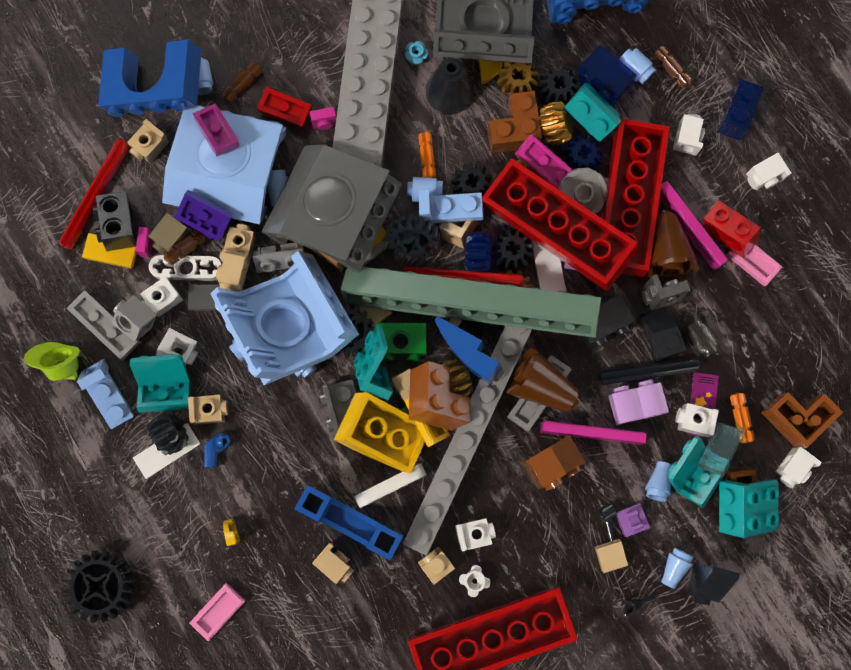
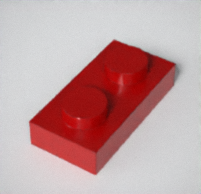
M266 87L257 106L258 112L302 130L312 110L311 104Z

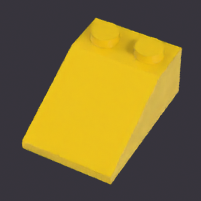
M367 392L355 393L334 438L335 441L356 452L407 474H411L425 443L415 421L410 420L408 414Z

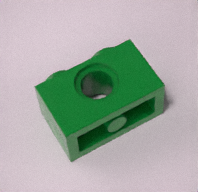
M375 323V327L378 325L383 328L388 346L382 361H395L396 357H406V361H421V357H426V323ZM398 337H404L408 344L405 348L398 349L393 344L394 340Z

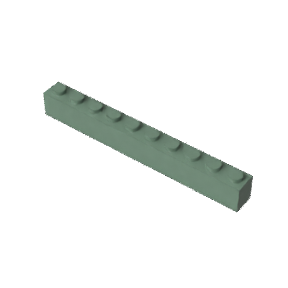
M362 266L360 272H353L347 268L340 289L344 304L348 303L349 305L596 338L601 297H594L589 294H570L565 291H547L540 288H524L511 284L500 285L487 281L477 282L463 278L454 279L439 275H423L410 271L399 272L387 268L376 269Z

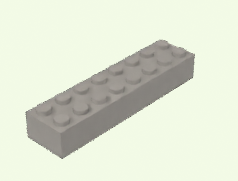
M352 0L333 149L383 167L404 0Z

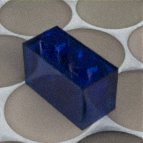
M600 44L581 64L578 75L583 83H588L607 102L610 101L612 104H615L624 95L637 77V74Z
M740 79L731 93L717 132L739 141L748 131L764 87Z

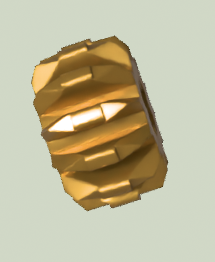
M505 62L504 69H499L498 75L500 78L497 81L498 86H503L502 94L508 92L510 94L533 91L532 89H537L538 82L536 80L539 78V73L534 72L535 65L530 64L527 66V63L512 62L511 64Z
M562 101L548 103L539 112L542 134L551 145L565 143V141H569L573 136L572 119L569 112L564 109L566 105Z
M457 359L443 362L441 365L450 367L449 392L468 398L472 397L473 386L466 366Z

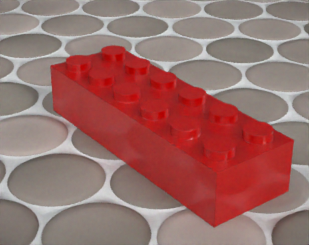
M620 118L621 122L616 126L607 179L608 195L603 206L602 219L638 242V252L621 274L644 277L650 268L670 126Z
M512 158L481 198L485 208L607 292L638 252V242Z
M553 587L408 638V644L417 670H495L577 641L578 639L560 588Z

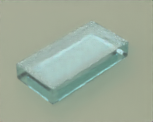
M719 422L699 461V468L724 476L743 437V430Z

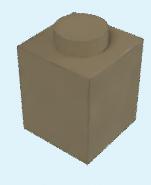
M166 213L148 237L154 242L152 247L164 255V252L174 248V245L191 235V232L186 226Z

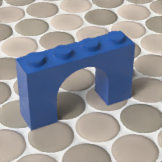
M189 40L166 42L163 74L157 84L145 92H138L137 89L139 57L126 48L104 50L98 107L106 110L109 115L114 117H122L123 114L127 113L142 115L147 111L163 113L167 109L183 111L186 110V107H196L202 49Z
M309 485L306 486L295 507V510L338 530L388 560L392 559L403 538V535Z

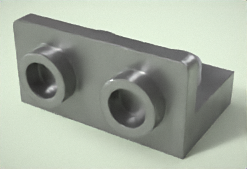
M656 274L651 276L643 287L642 297L644 303L649 305L652 311L680 302L690 291L687 280L679 283L678 280H672L663 284L662 288Z
M353 379L329 386L327 384L323 385V392L319 393L323 408L328 407L330 417H326L329 432L334 431L335 436L356 393Z

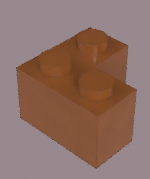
M535 91L510 94L508 101L510 118L489 121L487 132L491 154L518 150L530 134H533L539 141L542 140Z
M428 361L410 370V420L450 431L470 423V398L449 392L450 367Z
M787 392L778 395L761 413L794 447L801 446L802 448H807L843 411L825 393L813 397L802 407Z
M569 435L526 460L523 464L538 489L545 487L546 490H551L563 483L561 477L567 474L568 477H571L582 470L580 465L585 463V460Z

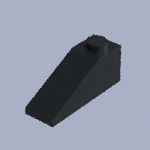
M693 564L687 595L694 596V602L708 606H710L711 601L719 603L738 581L740 573L712 566Z

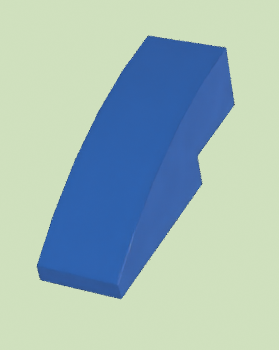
M437 316L435 322L453 353L477 377L492 385L501 370V365L498 361L482 353L485 347L482 340Z

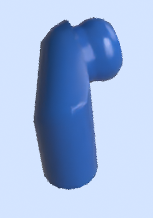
M218 433L205 444V468H217V455L227 448L231 442L227 434Z

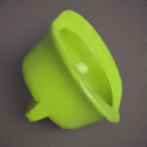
M56 342L42 343L31 348L25 354L24 361L27 365L40 369L52 381L63 379L75 380L79 367L77 357L80 354V350L78 347Z

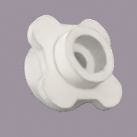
M478 565L472 566L471 571L459 577L460 584L465 585L468 589V595L471 597H476L479 591L490 586V579L482 574V569ZM473 579H477L476 584L472 582Z

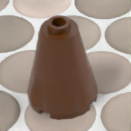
M664 210L657 213L648 276L650 278L657 274L660 282L663 283L672 280H685L689 278L688 273L694 271V274L698 272L699 263L677 214Z
M533 348L528 349L521 357L525 361L520 366L517 364L513 369L506 385V389H508L506 393L564 412L570 409L574 410L580 401V396H578L579 390L537 350Z

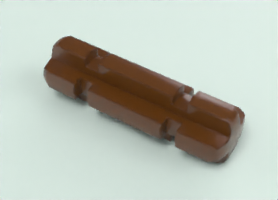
M666 46L659 47L654 53L656 59L659 62H663L662 66L673 79H677L676 82L681 88L687 87L693 80L688 72H684L685 68L674 55L670 56V51Z
M255 61L251 62L247 66V70H243L230 83V87L227 86L222 90V96L228 102H233L238 97L236 94H241L254 81L253 78H257L262 73L260 65Z
M195 230L191 233V236L185 237L174 245V248L164 252V260L169 265H174L179 261V258H184L195 250L196 246L202 245L206 241V236L202 232Z

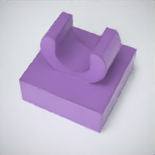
M640 503L617 512L616 518L624 537L650 528Z

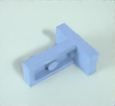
M419 190V215L423 217L424 222L431 220V227L436 226V223L483 220V201L481 199L483 196L482 193L431 196L429 190Z
M105 359L82 370L77 383L82 390L86 389L110 429H113L133 418L134 413L109 374V366Z

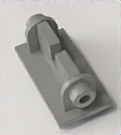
M296 242L280 245V252H276V246L258 247V250L253 251L252 256L257 273L291 268L295 264L291 256L297 251L304 252L303 245Z

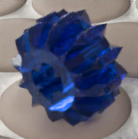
M579 134L576 136L575 141L570 139L567 142L568 147L563 148L562 153L565 156L562 158V161L568 164L571 169L590 168L597 172L599 169L598 165L603 163V158L600 156L604 153V150L597 148L599 145L598 140L592 143L590 142V135H587L586 139L583 140ZM579 153H584L583 156L586 155L587 158L582 159V155L581 157H579L578 155Z
M483 232L468 233L465 245V270L489 272L491 266L490 234Z

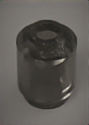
M700 319L683 330L686 334L685 339L697 356L703 354L706 358L718 350L716 345L719 344V341L706 323L703 324Z

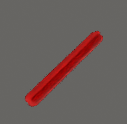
M118 138L115 141L60 238L59 244L70 250L73 249L93 213V206H97L96 196L104 194L130 148L125 140Z
M403 267L401 272L410 271L416 274L439 275L446 278H463L469 281H487L500 285L524 286L522 274Z

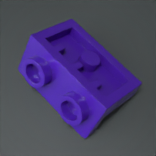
M187 190L174 218L181 221L183 225L193 227L202 232L206 237L220 241L228 229L233 213Z

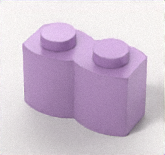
M647 380L638 383L639 388L629 389L628 385L615 388L614 393L608 397L616 425L668 413L669 410L661 382L654 384L653 380Z

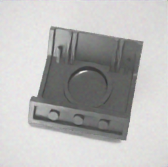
M437 0L433 56L532 63L534 0Z
M326 145L304 146L262 233L283 245L289 239L330 256L353 272H360L402 183L388 174L390 170Z

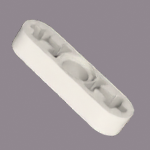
M158 255L151 259L149 270L157 279L165 275L169 280L215 281L217 270H213V274L210 275L207 270L199 269L197 263L200 262L201 267H210V263H213L217 268L222 263L213 256H185L182 259L179 258V261L173 266L164 260V255ZM163 262L168 267H174L175 274H173L171 269H163L162 273H160L155 268ZM191 262L193 264L192 272L187 275L180 272L181 264Z
M420 463L413 467L411 474L401 472L357 494L354 498L359 508H362L427 474Z

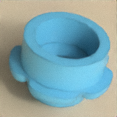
M420 41L407 44L405 58L414 65L423 63L428 57V49L425 48V44Z

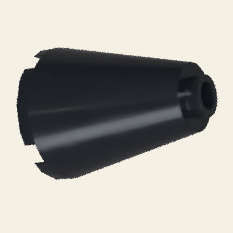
M456 58L443 60L426 84V99L430 106L446 115L458 114L464 111L469 106L474 95L472 80L462 62Z

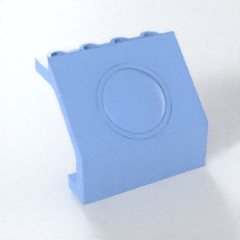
M201 105L186 107V110H183L165 167L162 203L179 207L187 190H190L233 213V219L260 224L266 216L267 207L264 206L265 195L279 144L286 137L287 127H283V124L275 121H265L252 116H242L220 110L237 137L239 147L216 157L193 117L194 112L206 107Z
M297 251L291 256L295 264L284 274L248 289L232 291L217 287L210 293L215 302L216 309L221 313L226 322L227 330L232 334L237 343L238 351L244 356L248 364L249 372L255 378H260L263 385L332 358L359 335L312 254Z

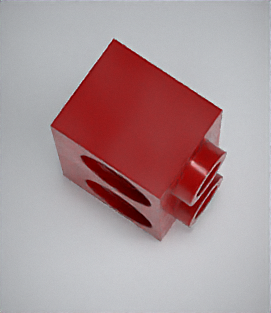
M718 201L703 218V228L709 236L742 258L747 255L759 240L761 227L721 201Z

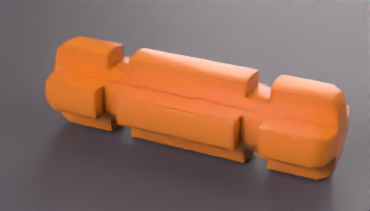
M422 132L418 137L421 166L423 168L422 175L426 178H436L433 145H431L432 134L430 132Z
M733 394L730 396L731 405L735 407L733 414L736 427L740 430V433H738L739 441L741 443L752 442L755 440L753 430H750L752 424L748 407H745V403H747L745 394Z

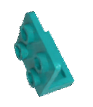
M584 83L564 107L599 142L621 122L619 113L588 83Z
M376 325L374 330L367 334L362 353L358 352L355 357L356 378L358 379L361 391L377 398L389 400L393 393L387 368L380 365L388 346L383 328Z
M181 355L141 356L130 360V367L138 384L137 409L139 413L189 409L188 397H191V380Z
M695 436L693 440H689L685 444L680 460L678 462L675 461L671 465L668 479L678 494L704 508L719 485V481L723 479L731 465L726 460L709 452L702 438Z
M769 479L749 484L729 480L719 481V532L747 538L777 530L779 523L778 481Z

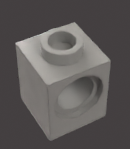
M133 295L126 302L124 300L119 302L114 308L113 312L115 315L112 324L132 341L136 342L152 329L157 314Z

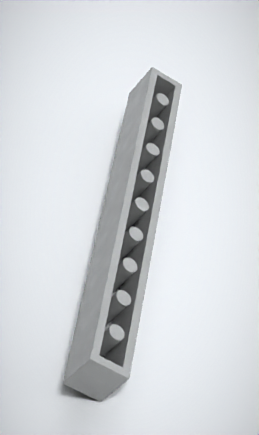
M505 326L491 355V358L500 363L501 370L492 385L480 379L470 400V423L457 428L403 545L427 556L532 329Z

